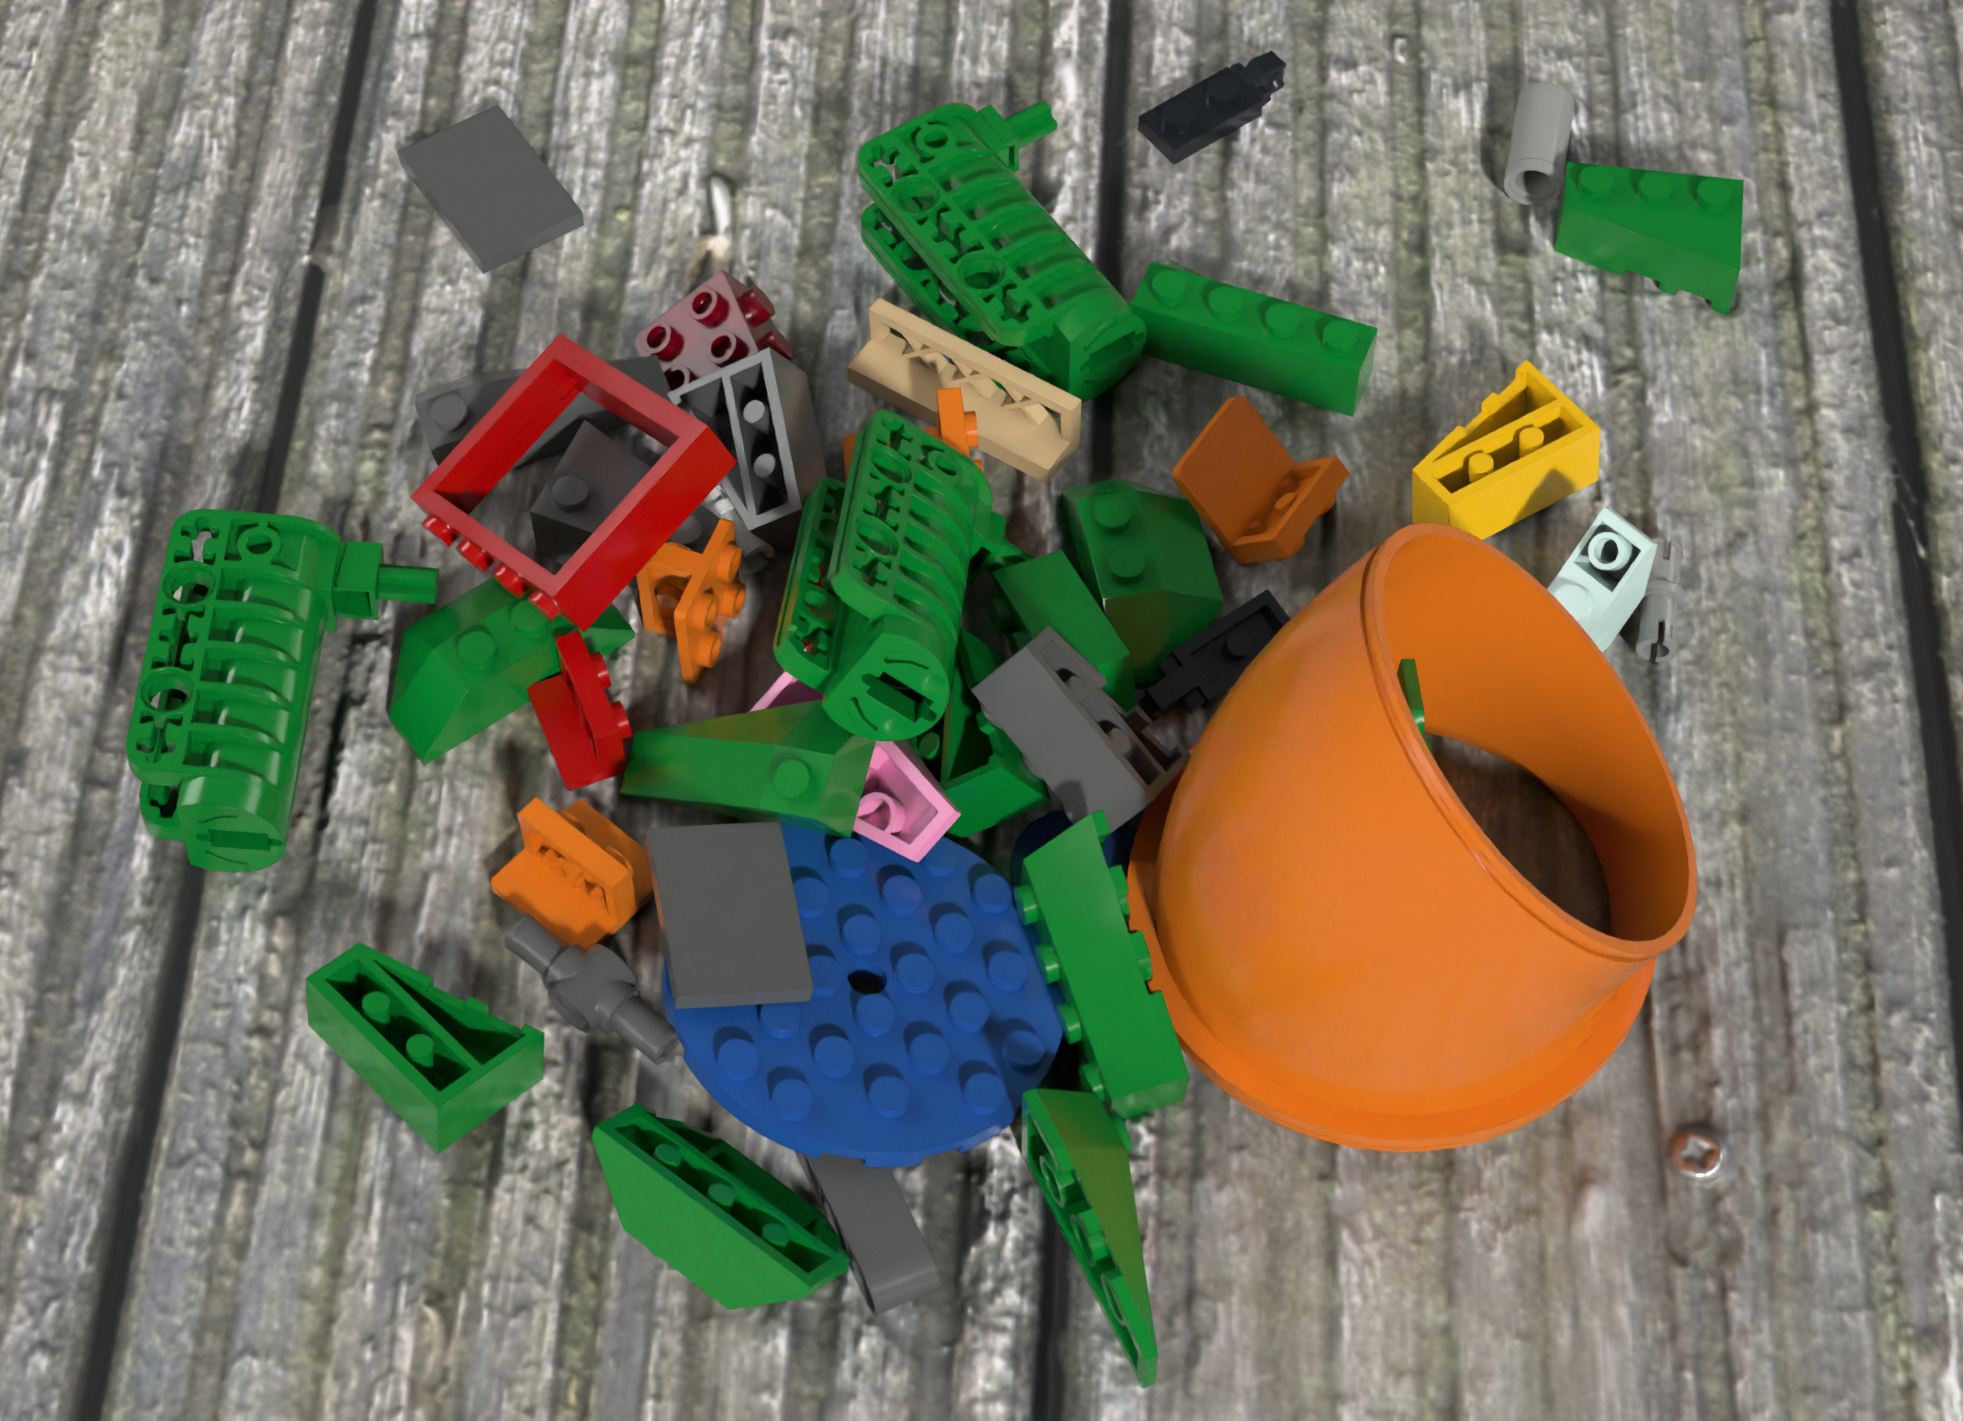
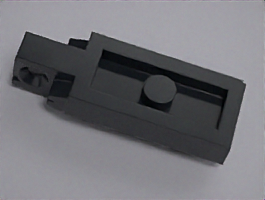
M1271 50L1251 59L1246 67L1240 62L1232 64L1230 68L1226 67L1141 114L1138 117V130L1172 164H1177L1262 115V107L1271 100L1270 96L1272 93L1284 87L1283 78L1286 63Z
M1266 589L1173 649L1166 660L1156 668L1163 679L1146 689V695L1137 703L1146 715L1150 717L1152 722L1174 710L1180 704L1184 706L1189 715L1201 707L1205 709L1229 693L1248 665L1291 619L1271 592Z

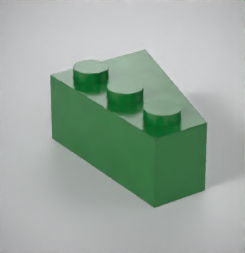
M1567 161L1558 207L1555 252L1623 277L1627 270L1659 281L1658 290L1676 296L1678 290L1681 289L1711 300L1710 309L1728 315L1740 271L1744 180Z
M1062 550L992 571L995 597L988 599L989 615L997 634L1006 635L1012 655L1049 626L1107 678L1106 685L1101 689L1126 712L1137 706L1131 654Z
M961 626L959 628L951 689L946 710L938 722L920 735L906 739L962 814L943 835V837L953 842L1051 802L1046 782L1037 778L1029 771L1022 759L1021 751L1003 729L994 726L985 717L980 707V701L971 691L973 687L1007 658Z
M360 942L305 978L308 1025L438 1154L543 1079L544 1032L528 1024H525L520 1029L489 1014V1005L472 997H469L466 1002L434 987L432 977Z

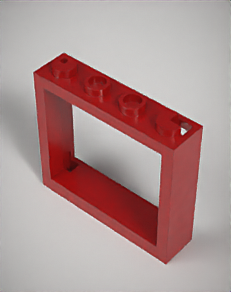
M559 334L410 498L427 515L421 522V525L436 536L445 547L450 548L456 541L459 543L456 550L472 566L482 573H485L490 566L493 567L494 570L491 572V575L515 597L520 599L526 591L531 595L527 600L549 621L552 622L559 614L585 632L735 466L737 461L707 424ZM581 392L669 449L554 575L470 517L469 514Z

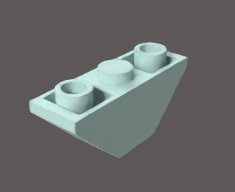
M1610 507L1602 509L1547 589L1575 618L1601 652L1610 646L1643 599L1658 545Z

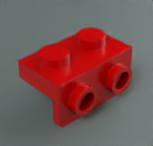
M580 631L555 638L561 675L534 683L527 688L529 700L564 787L568 791H573L625 773L627 764L623 740L632 737L630 724L621 701L609 703L604 689L611 687V682L600 651L588 653Z

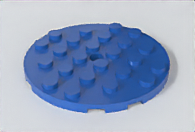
M785 823L781 824L814 986L810 1001L674 1009L666 957L664 956L661 978L662 998L667 1022H672L676 1035L684 1048L683 1059L699 1083L723 1108L749 1128L788 1149L820 1159L822 1152L842 1157L863 1159V1167L894 1168L920 1165L922 1157L945 1153L957 1149L959 1154L966 1152L994 1137L1008 1127L1022 1113V1093L1033 1088L1042 1087L1050 1072L1062 1039L1063 1028L1057 1016L1056 1007L1066 1002L1058 982L1046 984L1041 976L1036 960L1035 946L1042 944L1034 923L1024 925L1020 918L1013 893L1015 886L985 860L945 837H941L917 863L853 830L851 838H845ZM876 975L879 978L878 985L882 991L878 994H861L850 986L847 978L866 977L872 979Z

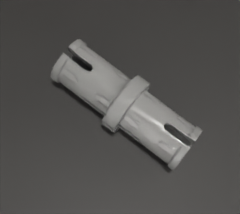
M1660 537L1652 539L1658 545L1645 595L1636 607L1637 611L1640 612L1636 653L1644 660L1649 661L1651 644L1656 643L1655 662L1668 661L1677 654V615L1683 611L1685 604V592L1679 586L1683 547L1679 542L1671 539L1668 556L1663 557L1665 538Z

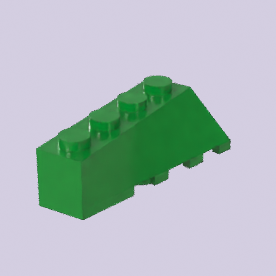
M1170 258L1151 261L1131 303V307L1142 318L1147 329L1146 341L1141 354L1350 417H1354L1372 374L1378 328L1206 278Z
M1099 810L1088 814L1023 859L1021 884L1013 888V893L1023 924L1034 923L1042 944L1035 946V955L1041 976L1046 984L1057 981L1066 1003L1056 1007L1057 1016L1063 1028V1036L1068 1044L1077 1042L1085 1064L1078 1068L1083 1091L1097 1093L1108 1115L1118 1113L1123 1120L1184 1101L1189 1073L1162 991L1158 989L1148 992L1145 983L1151 982L1153 979L1150 953L1143 931L1136 929L1128 931L1126 922L1130 920V910L1126 893L1129 892V888L1121 864L1110 868L1107 866L1103 848L1105 836L1111 832L1104 810Z

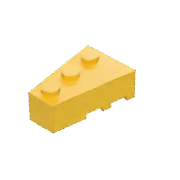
M1526 359L1515 370L1514 381L1499 395L1492 392L1481 403V412L1465 428L1458 425L1412 469V522L1414 524L1423 522L1439 523L1458 528L1484 540L1598 481L1601 428Z

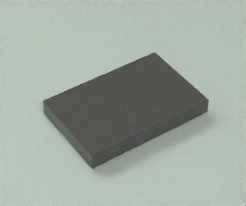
M498 104L398 151L400 164L483 274L584 225L583 214L580 208Z
M780 821L648 828L645 843L674 1009L810 1001L814 986Z

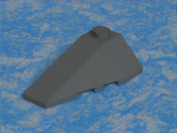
M657 355L605 360L606 363L671 402L667 395L671 390ZM528 368L474 373L416 394L415 406L429 448L438 466ZM580 392L512 468L569 447L584 420L604 434L627 426L630 423Z

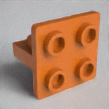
M720 518L703 554L694 552L680 543L668 542L656 552L636 575L644 629L677 639L682 682L692 686L697 685L705 667L713 668L716 664L723 643L722 631L728 618L736 619L739 616L746 597V584L740 582L739 574L743 550L742 547L736 545L734 521Z
M537 797L517 813L525 848L490 880L492 891L521 915L527 913L532 915L570 946L579 944L587 951L594 944L603 945L655 896L647 849L583 800L575 801L567 810L559 809L556 812Z

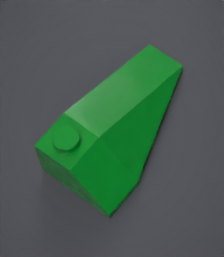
M821 699L638 731L635 734L619 793L626 797L759 822L780 821V824L785 823L823 834L851 838L876 742L875 740L854 735L840 727L827 715L821 705Z
M1033 1088L1022 1093L1021 1156L1142 1389L1156 1382L1158 1352L1128 1152L1133 1149L1129 1132L1118 1113L1108 1115L1097 1093Z

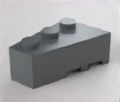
M768 347L667 393L674 405L707 424L737 461L735 466L720 481V484L748 531L787 555L794 552L806 498L821 479L828 477L807 375L803 370Z
M584 420L530 510L538 555L563 564L573 556L651 469L586 420ZM700 504L665 543H680L694 552L703 554L720 518ZM635 576L627 586L638 589L637 577Z
M1048 626L990 672L971 691L980 701V707L985 717L994 726L1003 729L1021 751L1022 759L1029 771L1037 778L1044 780L1061 800L1069 820L1075 824L1092 812L1104 810L1110 832L1112 833L1151 804L1188 764L1191 755L1181 745L1176 746L1171 751L1163 746L1145 729L1150 724V717L1138 706H1134L1128 712L1120 707L1101 689L1106 685L1107 678Z

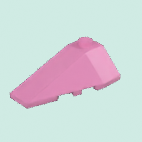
M785 671L749 712L822 700L823 694ZM906 739L888 742L875 741L853 831L919 863L962 814Z

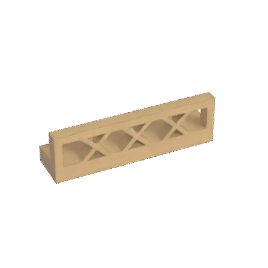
M880 297L869 308L870 341L847 366L848 382L935 427H938L937 389L961 387L964 412H976L978 429L977 449L1047 485L1079 447L1081 439V399ZM890 327L899 331L906 340L890 333ZM942 354L950 357L957 366L949 363ZM993 380L1001 383L1007 392L998 388ZM1043 405L1060 413L1061 419L1049 414Z

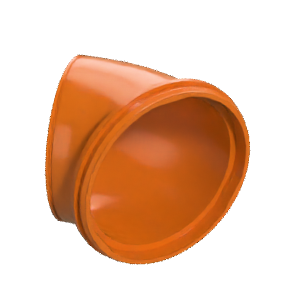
M1423 522L1411 524L1396 531L1345 570L1289 620L1248 665L1203 730L1198 742L1187 751L1191 755L1188 764L1160 795L1148 805L1139 824L1131 850L1127 875L1129 892L1126 893L1130 910V920L1127 922L1128 931L1135 929L1143 931L1150 953L1153 979L1151 982L1145 983L1148 992L1158 989L1162 991L1180 1048L1198 1069L1216 1085L1254 1112L1281 1126L1319 1140L1377 1151L1421 1152L1473 1144L1518 1129L1550 1112L1593 1078L1621 1046L1636 1021L1653 977L1656 957L1673 947L1683 938L1688 930L1695 912L1698 890L1693 840L1675 781L1644 716L1606 657L1563 605L1541 583L1511 558L1480 538L1458 528L1439 523ZM1401 659H1415L1424 706V732L1448 737L1475 746L1507 761L1531 776L1554 794L1577 818L1592 842L1604 871L1610 897L1611 936L1583 924L1545 897L1518 872L1481 830L1446 780L1413 718L1397 677Z

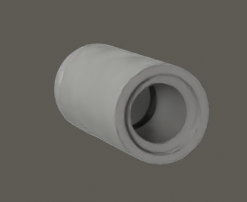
M1538 82L1526 86L1518 95L1503 185L1505 192L1511 199L1524 205H1546L1555 201L1561 193L1574 111V99L1571 93L1560 85Z

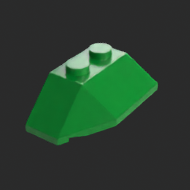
M1121 478L1061 488V497L1085 586L1131 654L1135 690L1149 688L1163 679L1156 670L1158 665L1166 660L1173 649L1211 626L1224 606V599L1199 514L1188 499Z
M491 577L404 629L388 716L390 724L425 766L530 702L527 692L529 686L561 675L555 638L580 631L588 653L600 651L602 657L635 638L634 630L612 604L603 611L585 632L559 614L551 622L527 600L531 595L526 591L519 599L505 589L494 577Z
M638 1102L595 1126L591 1138L623 1230L646 1246L656 1257L666 1261L699 1286L706 1295L716 1299L729 1310L807 1298L847 1270L851 1260L847 1252L841 1249L839 1238L828 1217L722 1138L679 1120L656 1117L657 1114L654 1109Z

